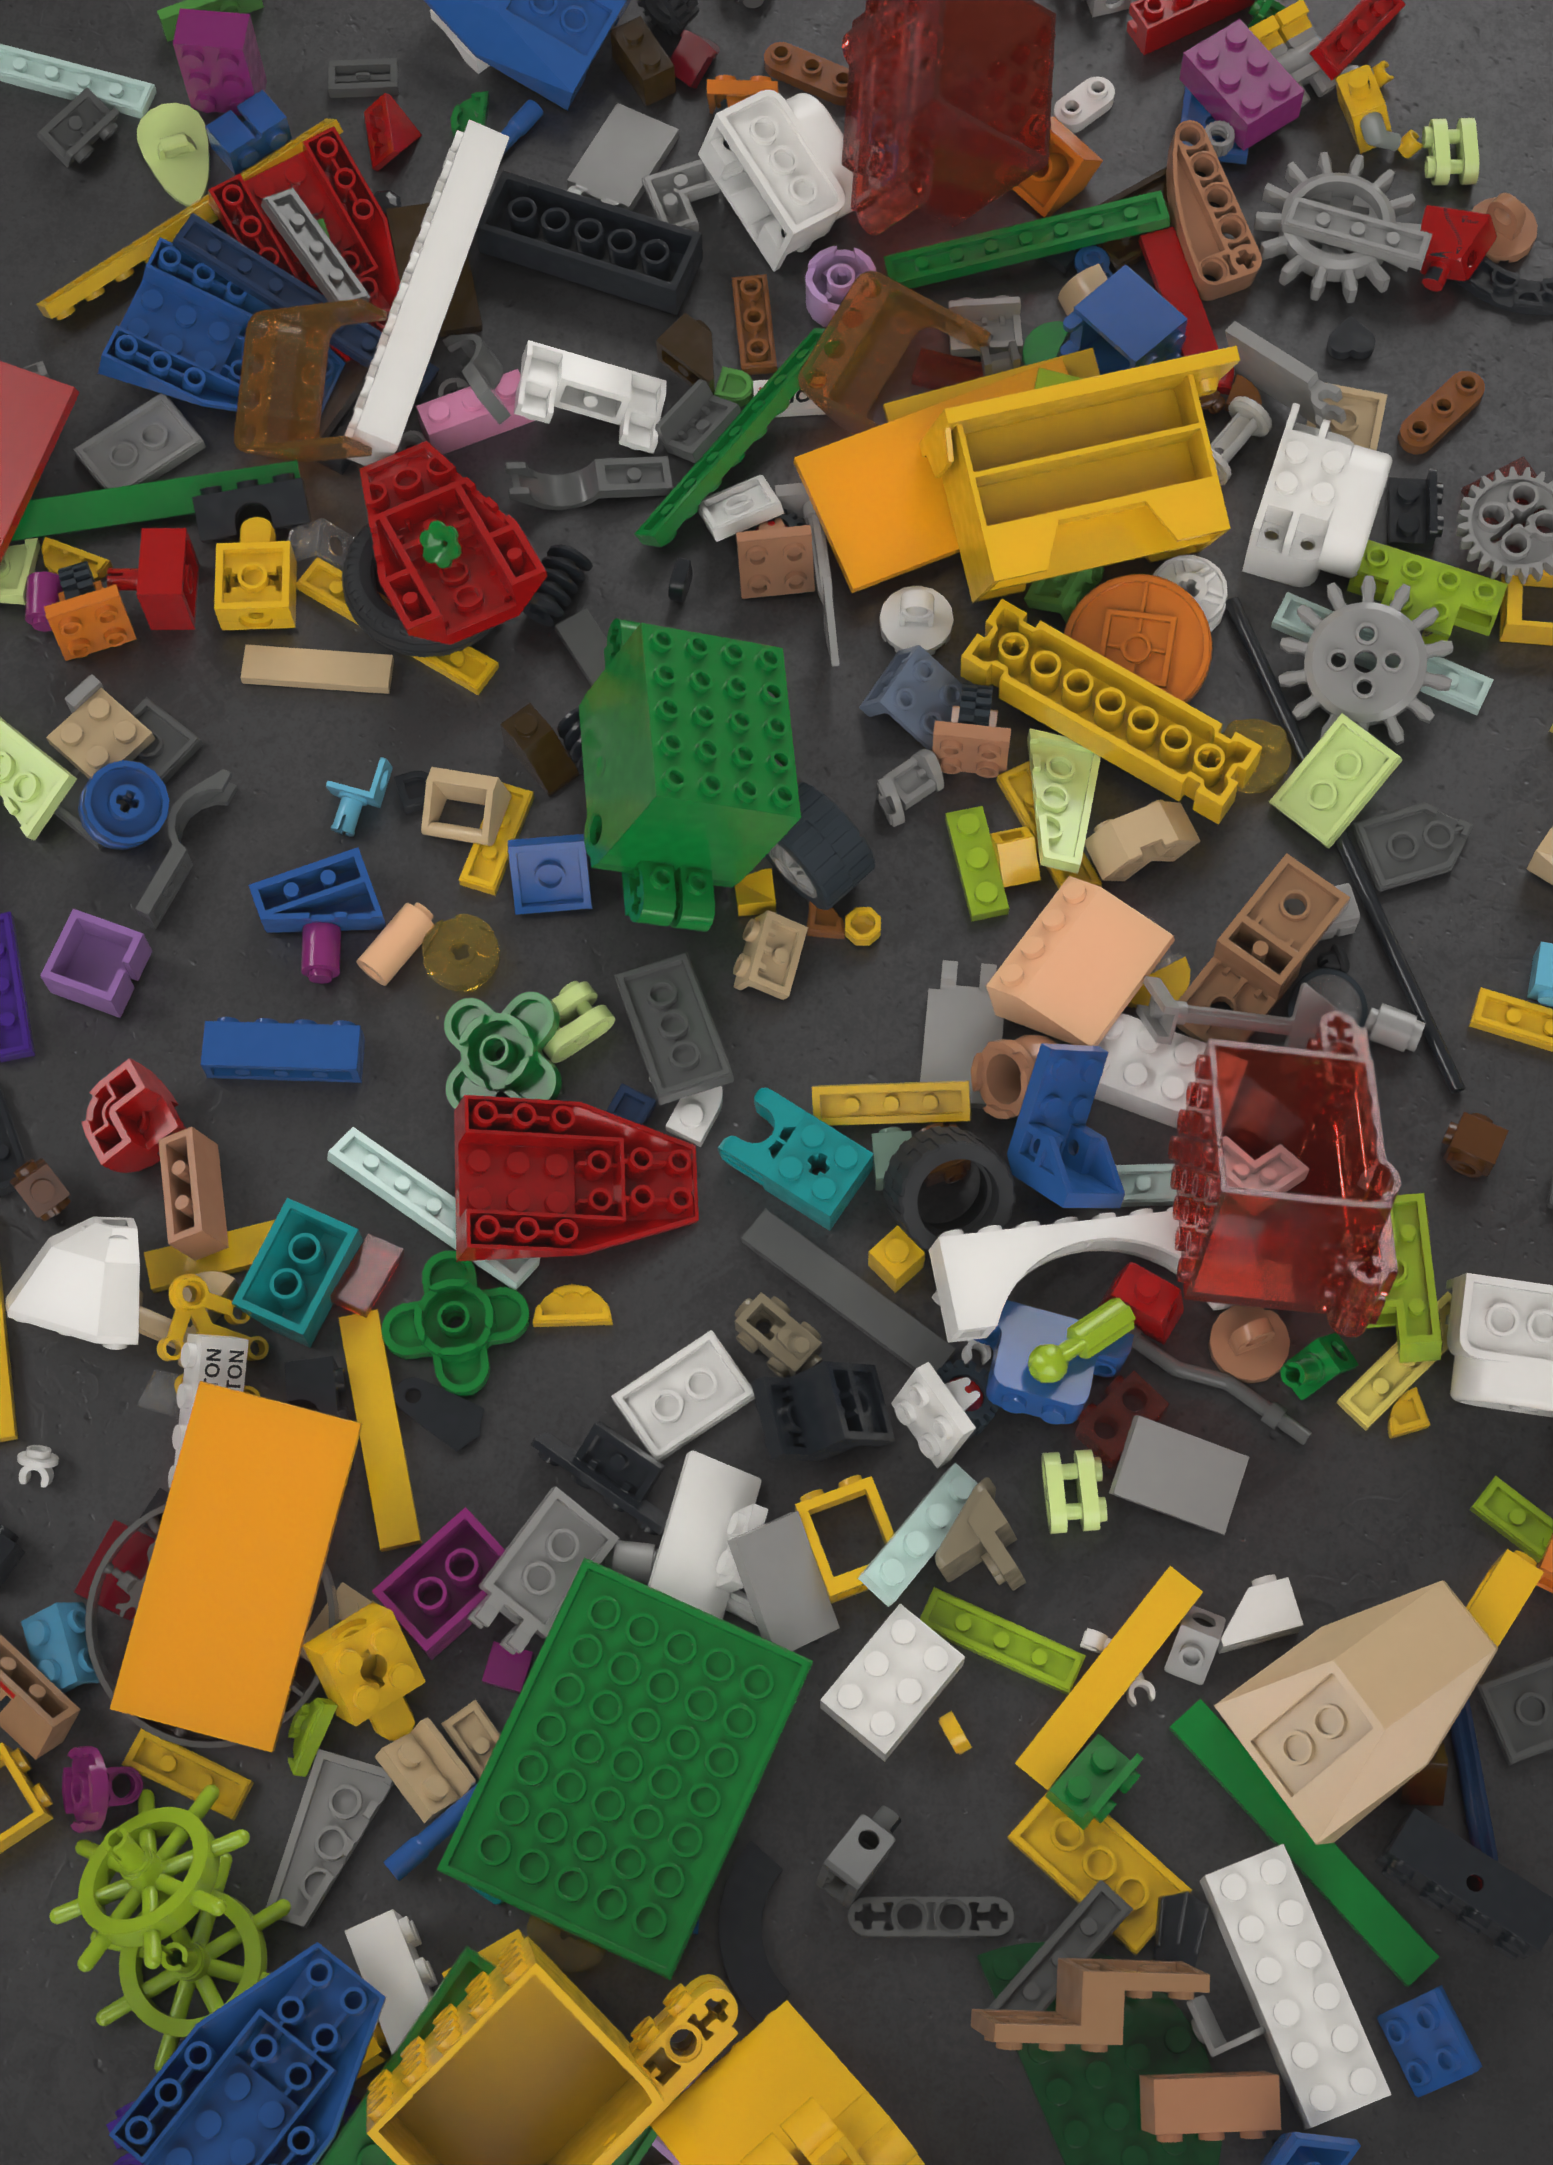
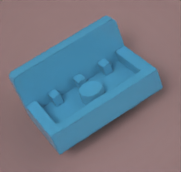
M56 1602L21 1621L32 1664L63 1693L81 1684L99 1683L88 1652L85 1626L86 1606L83 1602Z

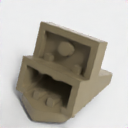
M990 1477L983 1478L972 1490L938 1548L935 1562L946 1581L951 1582L984 1561L998 1585L1006 1581L1011 1590L1014 1591L1026 1583L1018 1566L1006 1550L1007 1546L1018 1539L994 1502L996 1486Z

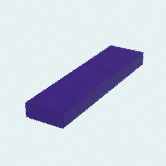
M11 911L0 913V1063L35 1056L14 916Z

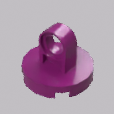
M93 1746L74 1747L68 1752L67 1756L73 1759L72 1767L63 1768L62 1796L65 1813H74L76 1822L70 1825L74 1831L86 1833L99 1830L106 1819L109 1806L127 1805L139 1798L143 1782L141 1775L134 1768L127 1766L106 1768L102 1755ZM120 1773L126 1775L131 1784L129 1793L123 1798L117 1797L112 1791V1781Z

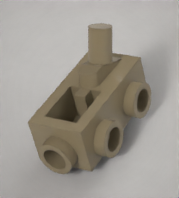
M760 1292L754 1300L747 1298L734 1314L737 1318L735 1320V1330L739 1332L736 1336L737 1341L751 1353L759 1349L769 1358L766 1362L767 1366L777 1376L785 1378L787 1375L792 1377L820 1364L823 1360L819 1356L822 1352V1342L819 1341L821 1335L807 1322L803 1321L799 1324L789 1316L791 1310L779 1298L773 1296L769 1299ZM762 1322L768 1323L771 1326L770 1332L768 1334L760 1333L756 1329L757 1325Z

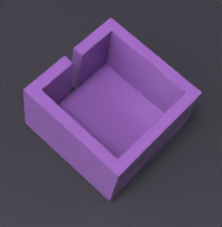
M73 909L40 976L50 993L121 1018L135 989L131 979L139 980L152 953V949L143 933Z

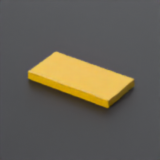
M1045 1795L1007 1837L1011 1843L1078 1904L1102 1880L1131 1906L1133 1910L1112 1935L1135 1956L1156 1932L1159 1896L1173 1895L1183 1891L1190 1893L1192 1891L1109 1814L1101 1824L1093 1819L1083 1830L1048 1800Z

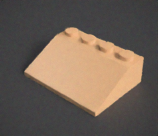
M1069 876L987 983L986 987L995 1015L1073 1045L1098 1046L1143 985L1145 976L1151 974L1175 941L1174 935L1102 887Z

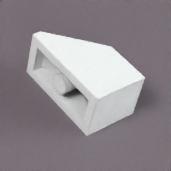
M1275 1574L1252 1581L1253 1587H1249L1221 1637L1217 1648L1219 1654L1288 1636L1300 1631L1304 1624L1289 1577L1277 1580Z

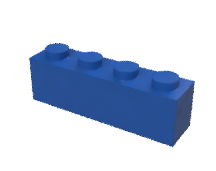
M220 1017L217 1021H205L200 1065L207 1078L362 1083L365 1037L360 1025L344 1020L335 1021L332 1025L317 1024L315 1021L299 1019L294 1021V1023H279L270 1018H259L255 1022H240L236 1018Z

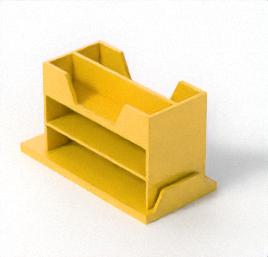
M1237 346L944 409L919 445L922 458H928L935 478L942 477L972 603L1024 592L1026 583L1145 557L1149 563L1177 556L1198 553L1230 530L1231 527L1199 397L1216 392L1219 380L1240 361Z

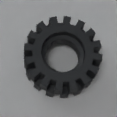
M698 0L637 1L638 6L645 9L643 14L646 17L648 15L651 17L652 20L650 22L654 26L658 24L659 29L662 32L667 31L669 35L679 34L699 13V8L697 7L699 4Z

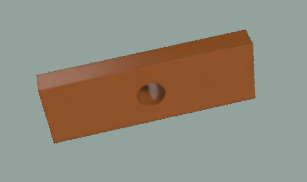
M767 274L731 277L741 370L749 375L775 373L777 371V360Z

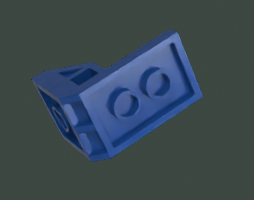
M1041 1043L1007 1151L1012 1175L1062 1208H1121L1125 1192L1107 1139L1086 1126L1109 1052L1099 1046Z

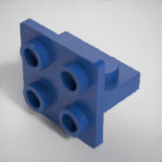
M1442 1985L1377 2016V2020L1414 2095L1418 2098L1465 2078L1483 2067Z

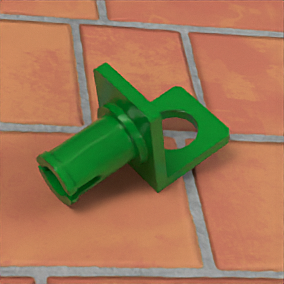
M1332 1333L1316 1338L1284 1363L1280 1372L1283 1382L1293 1389L1300 1400H1304L1338 1374L1352 1370L1359 1364L1337 1333ZM1332 1346L1338 1349L1344 1360L1336 1355Z

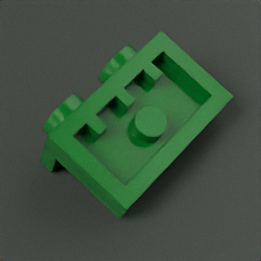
M1098 1733L1051 1787L1045 1797L1083 1830L1093 1819L1101 1824L1117 1805L1111 1799L1118 1790L1125 1795L1140 1778L1141 1775L1135 1769L1144 1758L1137 1753L1130 1761Z

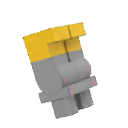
M1304 0L1297 1L1277 12L1275 16L1272 15L1249 28L1303 89V86L1310 83L1317 96L1322 97L1335 88V78L1331 81L1309 54L1322 41V38L1317 35L1307 17L1309 9ZM1306 90L1304 91L1301 108L1311 100Z

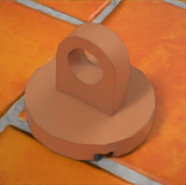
M1501 193L1497 197L1483 200L1472 209L1471 212L1491 215L1497 235L1495 242L1486 254L1494 263H1499L1500 260H1509L1508 263L1516 262L1529 253L1537 237L1538 225L1534 214L1516 197L1508 193Z
M1243 1303L1233 1305L1219 1315L1211 1328L1208 1347L1211 1359L1220 1372L1230 1374L1242 1383L1253 1384L1266 1381L1280 1371L1289 1354L1290 1338L1286 1325L1277 1313L1272 1310H1264L1262 1305Z

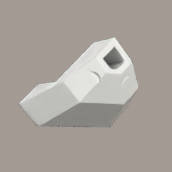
M93 1216L50 1237L6 1297L7 1316L17 1322L36 1325L56 1331L61 1335L103 1344L102 1346L108 1349L120 1350L127 1348V1345H138L140 1259L138 1229L134 1218Z

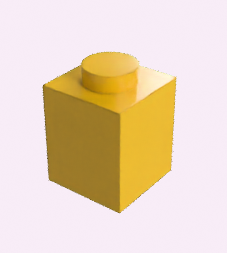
M898 1225L868 1251V1266L895 1293L924 1268L925 1252Z

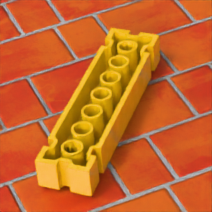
M1004 599L1000 600L986 620L985 637L977 633L961 656V677L973 684L987 686L993 684L999 688V699L1180 802L1184 795L1193 799L1192 810L1218 825L1234 803L1237 787L1243 789L1258 767L1262 751L1261 745L1238 732H1235L1231 739L1221 734L1222 723L1041 620L1036 627H1033L1027 623V613Z

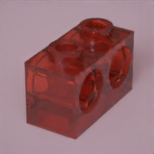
M1133 1371L1126 1379L1122 1375L1115 1378L1104 1391L1107 1397L1098 1406L1093 1402L1089 1404L1076 1420L1080 1424L1077 1426L1075 1436L1088 1449H1091L1096 1457H1100L1101 1461L1109 1469L1120 1460L1134 1415L1158 1422L1166 1414L1169 1403L1136 1371ZM1130 1395L1136 1396L1143 1402L1144 1407L1138 1411H1131L1124 1406L1122 1399ZM1100 1423H1107L1114 1428L1116 1435L1110 1439H1103L1096 1434L1094 1427Z

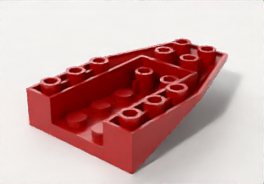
M334 126L303 141V152L244 181L242 176L238 174L208 189L209 205L230 237L323 295L261 207L263 198L294 188L316 220L324 219L331 242L370 295L368 305L350 312L379 331H383L400 284L388 220ZM323 341L335 353H337L346 363L353 360L346 354L342 353L341 351L334 348L327 342Z
M464 1095L454 1110L456 1262L585 1255L699 1221L696 1145L576 1101Z

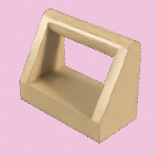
M431 767L426 780L421 826L422 834L492 846L512 795L499 777ZM446 800L485 805L482 829L438 822Z

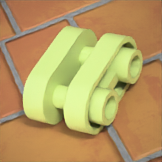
M1459 118L1456 129H1448L1447 119H1431L1429 126H1424L1422 131L1423 148H1428L1429 156H1426L1425 178H1431L1432 185H1448L1450 174H1459L1461 185L1476 184L1479 176V150L1475 118ZM1449 144H1456L1457 159H1451Z
M578 981L570 982L562 988L557 997L552 999L558 1008L560 1021L555 1035L543 1048V1051L552 1063L561 1062L606 1033L615 1022V1017L606 1005L592 1007L598 998V994L587 981L580 983Z
M1091 1449L1075 1450L1074 1463L1061 1464L1059 1452L1042 1453V1478L1049 1533H1067L1068 1520L1080 1519L1082 1531L1100 1530V1522L1107 1521L1105 1497H1098L1097 1482L1103 1480L1101 1458L1093 1457ZM1075 1479L1078 1503L1066 1504L1063 1480Z

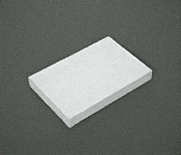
M712 1330L611 1396L613 1402L648 1453L659 1462L755 1399L752 1386Z

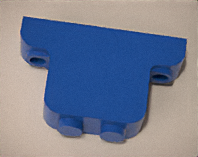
M1006 1300L998 1326L987 1338L974 1340L989 1345L993 1349V1358L986 1386V1395L990 1402L1002 1407L1007 1412L1025 1413L1040 1417L1050 1424H1071L1079 1418L1089 1398L1093 1375L1113 1377L1120 1373L1131 1351L1134 1335L1125 1334L1091 1358L1083 1359L1080 1356H1076L1069 1361L1067 1373L1064 1377L1054 1383H1042L1033 1378L1028 1368L1029 1355L1039 1345H1059L1067 1339V1328L1079 1321L1078 1319Z

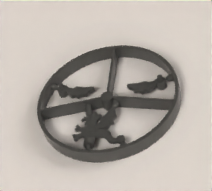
M166 1504L136 1520L115 1540L103 1557L90 1587L85 1617L88 1652L99 1682L111 1700L113 1699L116 1685L104 1663L97 1630L98 1602L106 1574L111 1573L119 1579L117 1585L129 1594L131 1598L128 1603H118L116 1605V1609L121 1610L120 1617H124L126 1611L131 1607H135L137 1611L146 1575L140 1580L129 1570L123 1573L117 1567L114 1569L112 1562L123 1545L146 1523L152 1532L158 1535L161 1524L158 1515L164 1513ZM155 1542L150 1545L147 1551L149 1564L152 1557ZM325 1562L321 1578L326 1591L329 1628L339 1623V1608L333 1578ZM315 1675L307 1690L293 1680L291 1689L301 1698L284 1714L282 1724L295 1715L313 1696L321 1684L317 1675ZM123 1713L145 1731L175 1744L198 1748H221L239 1745L238 1743L223 1739L186 1736V1729L176 1727L173 1732L149 1719Z

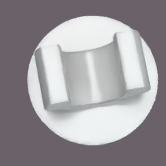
M30 1445L26 1451L18 1453L17 1462L24 1466L19 1472L20 1484H26L30 1481L31 1470H36L41 1474V1487L46 1488L52 1482L54 1477L52 1467L58 1465L59 1457L51 1453L52 1449L50 1447Z

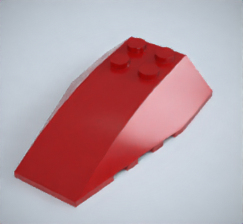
M424 441L359 469L379 582L408 635L452 645L521 614L546 579L547 571L518 522L510 515L506 516L501 512L498 504L489 496L486 498L476 489L475 483L468 477H462L457 472L456 466L428 441ZM436 520L442 521L445 526L456 528L458 543L461 546V555L453 559L452 565L445 569L439 568L436 563H428L424 559V547L420 543L421 533L428 530L430 523Z

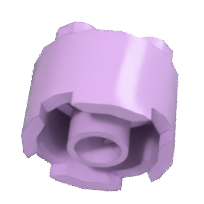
M831 246L819 251L809 261L808 271L805 276L806 308L812 319L823 327L835 329L838 334H843L847 330L863 325L875 312L876 267L871 258L857 248H854L853 252L846 249L837 250V246Z

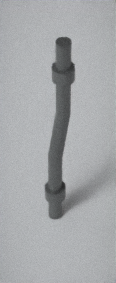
M1135 1324V1328L1128 1332L1134 1335L1132 1348L1172 1376L1226 1390L1260 1414L1262 1422L1272 1429L1278 1427L1302 1445L1307 1442L1313 1433L1286 1414L1288 1409L1276 1401H1273V1403L1269 1402L1234 1376L1177 1360L1143 1336V1330Z

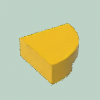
M1417 1387L1403 1393L1393 1405L1387 1423L1390 1439L1420 1431L1430 1426Z

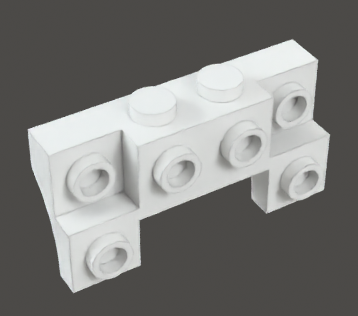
M528 340L522 355L521 375L516 389L514 414L529 420H537L549 424L553 416L554 407L620 425V445L627 446L633 450L654 454L658 444V433L655 430V426L661 419L666 397L667 381Z

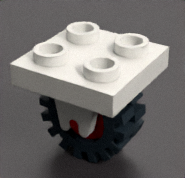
M956 1360L953 1365L949 1361L942 1368L939 1367L937 1371L934 1370L929 1362L915 1369L891 1403L895 1408L899 1421L909 1428L918 1441L921 1452L931 1459L937 1469L950 1462L967 1439H971L974 1434L976 1436L979 1435L999 1409V1406L990 1402L986 1395L987 1380L984 1377L988 1374V1371L985 1368H982L980 1372L975 1371L977 1364L971 1361L966 1367H964V1360Z

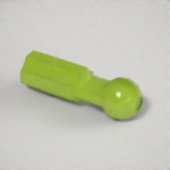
M1120 1298L1110 1299L1068 1327L1067 1339L1059 1345L1043 1344L1035 1347L1028 1359L1030 1374L1035 1380L1042 1383H1054L1061 1380L1067 1373L1070 1360L1076 1356H1080L1083 1359L1091 1358L1133 1330L1136 1318L1132 1309Z

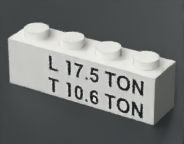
M188 1333L187 1343H184L181 1350V1364L184 1367L183 1384H180L177 1390V1405L180 1408L179 1424L175 1426L172 1435V1443L176 1453L174 1466L170 1468L168 1475L169 1488L172 1484L199 1382L204 1381L244 1392L248 1339Z

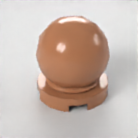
M1023 1035L1015 1040L1000 1039L990 1041L981 1053H976L971 1067V1082L973 1091H980L982 1099L987 1105L983 1107L984 1111L997 1119L1018 1117L1041 1043H1058L1047 1036Z

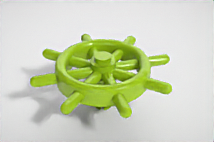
M207 1785L188 1810L177 1807L155 1809L154 1793L149 1789H144L138 1798V1815L111 1830L100 1845L87 1839L79 1840L76 1843V1853L89 1859L80 1880L78 1898L55 1907L51 1910L49 1918L52 1923L57 1925L82 1915L85 1921L97 1933L78 1959L77 1966L80 1971L89 1972L92 1970L110 1944L121 1947L143 1946L145 1966L150 1969H156L160 1966L162 1960L161 1940L185 1926L200 1909L214 1916H221L226 1912L227 1905L225 1901L211 1895L218 1876L220 1856L248 1844L250 1835L248 1831L239 1829L215 1839L213 1834L203 1824L201 1820L219 1797L220 1793L217 1786ZM169 1835L157 1851V1838ZM190 1837L193 1849L177 1855ZM189 1870L183 1882L175 1879V1875ZM115 1873H120L123 1879L110 1884ZM171 1896L166 1902L159 1906V1902ZM123 1898L110 1917L107 1916L105 1905ZM142 1902V1916L130 1919Z
M230 1853L220 1856L218 1876L211 1895L225 1901L227 1909L224 1914L236 1927L209 1943L216 1916L200 1910L192 1939L185 1926L170 1935L173 1942L166 1946L161 1945V1964L166 1970L145 1983L142 1972L143 1946L121 1947L110 1944L108 1947L110 1950L120 1952L119 1976L124 1996L101 2009L96 2014V2022L100 2026H107L133 2010L137 2017L146 2025L163 2033L154 2064L156 2073L160 2071L176 2051L180 2038H186L198 2022L209 2016L186 2019L195 1986L209 2013L212 2014L225 2004L211 1977L238 1983L235 1992L226 2002L228 2003L271 1974L266 1972L267 1948L262 1930L286 1916L291 1910V1904L286 1899H280L253 1915L243 1903L223 1893L232 1865ZM171 1896L159 1902V1906L166 1902ZM142 1911L136 1917L142 1916ZM95 1931L90 1935L91 1941L97 1934ZM243 1942L245 1953L244 1966L217 1959ZM179 1982L170 2014L168 2015L151 1998Z

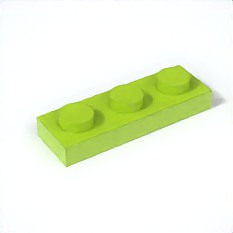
M983 806L946 813L945 821L971 922L1009 914V905Z

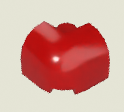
M130 1058L100 1080L89 1092L93 1097L87 1108L86 1120L82 1121L85 1136L100 1164L110 1170L121 1173L140 1171L159 1162L158 1140L186 1129L175 1110V1107L179 1104L172 1093L152 1071Z

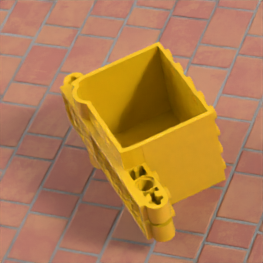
M528 1936L521 1943L514 1939L497 1956V1959L500 1961L499 1965L489 1975L484 1971L478 1974L465 1988L468 1994L457 2007L452 2003L446 2006L433 2020L432 2023L435 2025L433 2031L424 2040L420 2036L413 2039L401 2052L400 2056L403 2059L392 2072L387 2068L384 2069L367 2087L370 2093L367 2096L366 2133L396 2165H611L739 2034L733 2026L738 2015L737 2002L723 1980L715 1975H701L692 1980L686 1987L680 1983L665 1997L662 2003L666 2007L654 2019L647 2016L634 2028L630 2035L634 2040L630 2043ZM710 1998L715 2002H719L714 2008L709 2004L705 2005ZM681 2029L689 2030L688 2036L683 2041L678 2043L670 2042L672 2035L676 2031Z
M788 2000L776 2010L770 2012L764 2021L745 2038L734 2044L726 2055L708 2071L702 2073L689 2088L678 2096L650 2124L681 2165H925L915 2148L890 2116Z

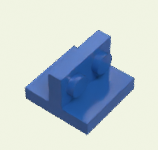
M584 834L508 840L515 915L592 909L589 863L584 844Z

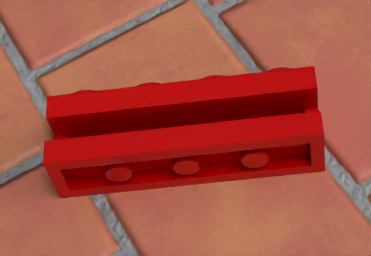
M1137 0L1130 4L1129 14L1133 19L1127 22L1126 31L1142 54L1146 55L1252 6L1255 0Z

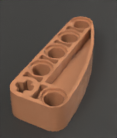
M1183 121L1177 126L1168 150L1166 182L1171 227L1174 226L1200 299L1211 301L1250 287L1261 267L1262 257L1206 130L1197 121ZM1182 141H1188L1193 146H1187ZM1195 172H1203L1207 177H1201ZM1209 202L1217 203L1221 208H1215ZM1222 233L1231 234L1235 239H1228ZM1203 275H1210L1214 277L1216 281H1208L1207 279H1205Z

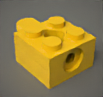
M261 517L249 518L241 525L239 543H216L214 610L222 630L296 628L297 561L291 541H276L274 528L267 519Z
M371 1602L302 1645L328 1699H331L338 1705L335 1711L337 1717L355 1727L369 1719L375 1733L390 1741H395L412 1731L415 1719L405 1695L426 1681L392 1610Z

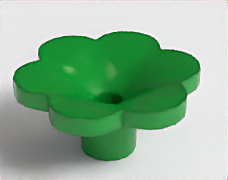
M436 520L430 523L428 530L421 533L420 543L424 547L423 557L428 563H436L439 568L445 569L452 565L453 559L461 555L458 532L453 526H445L442 521Z

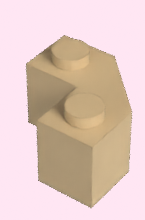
M1156 800L1143 808L1098 824L1094 828L1095 833L1085 840V847L1103 881H1126L1151 861L1174 862L1199 843L1200 839L1181 803Z

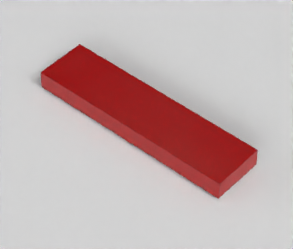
M1360 0L1309 54L1332 81L1406 4L1403 0Z
M1174 226L1140 235L1139 244L1156 291L1188 319L1185 332L1186 340L1183 343L1181 356L1186 357L1218 350L1219 347Z

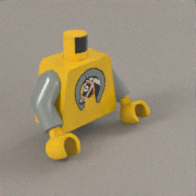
M1383 60L1372 68L1369 65L1346 67L1335 79L1337 98L1360 154L1378 147L1391 151L1398 149L1405 158L1412 157L1423 147V144L1417 141L1419 135L1414 130H1409L1401 138L1400 134L1392 132L1385 100L1379 89L1394 79V76H1390L1385 71L1389 66L1388 62Z

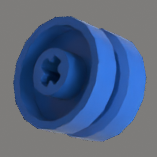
M122 760L107 764L88 780L80 793L78 813L83 828L93 840L107 848L126 850L140 846L160 830L168 816L169 797L164 782L154 770L140 762ZM119 800L125 801L128 804L129 810L127 812L121 811V804L116 802Z

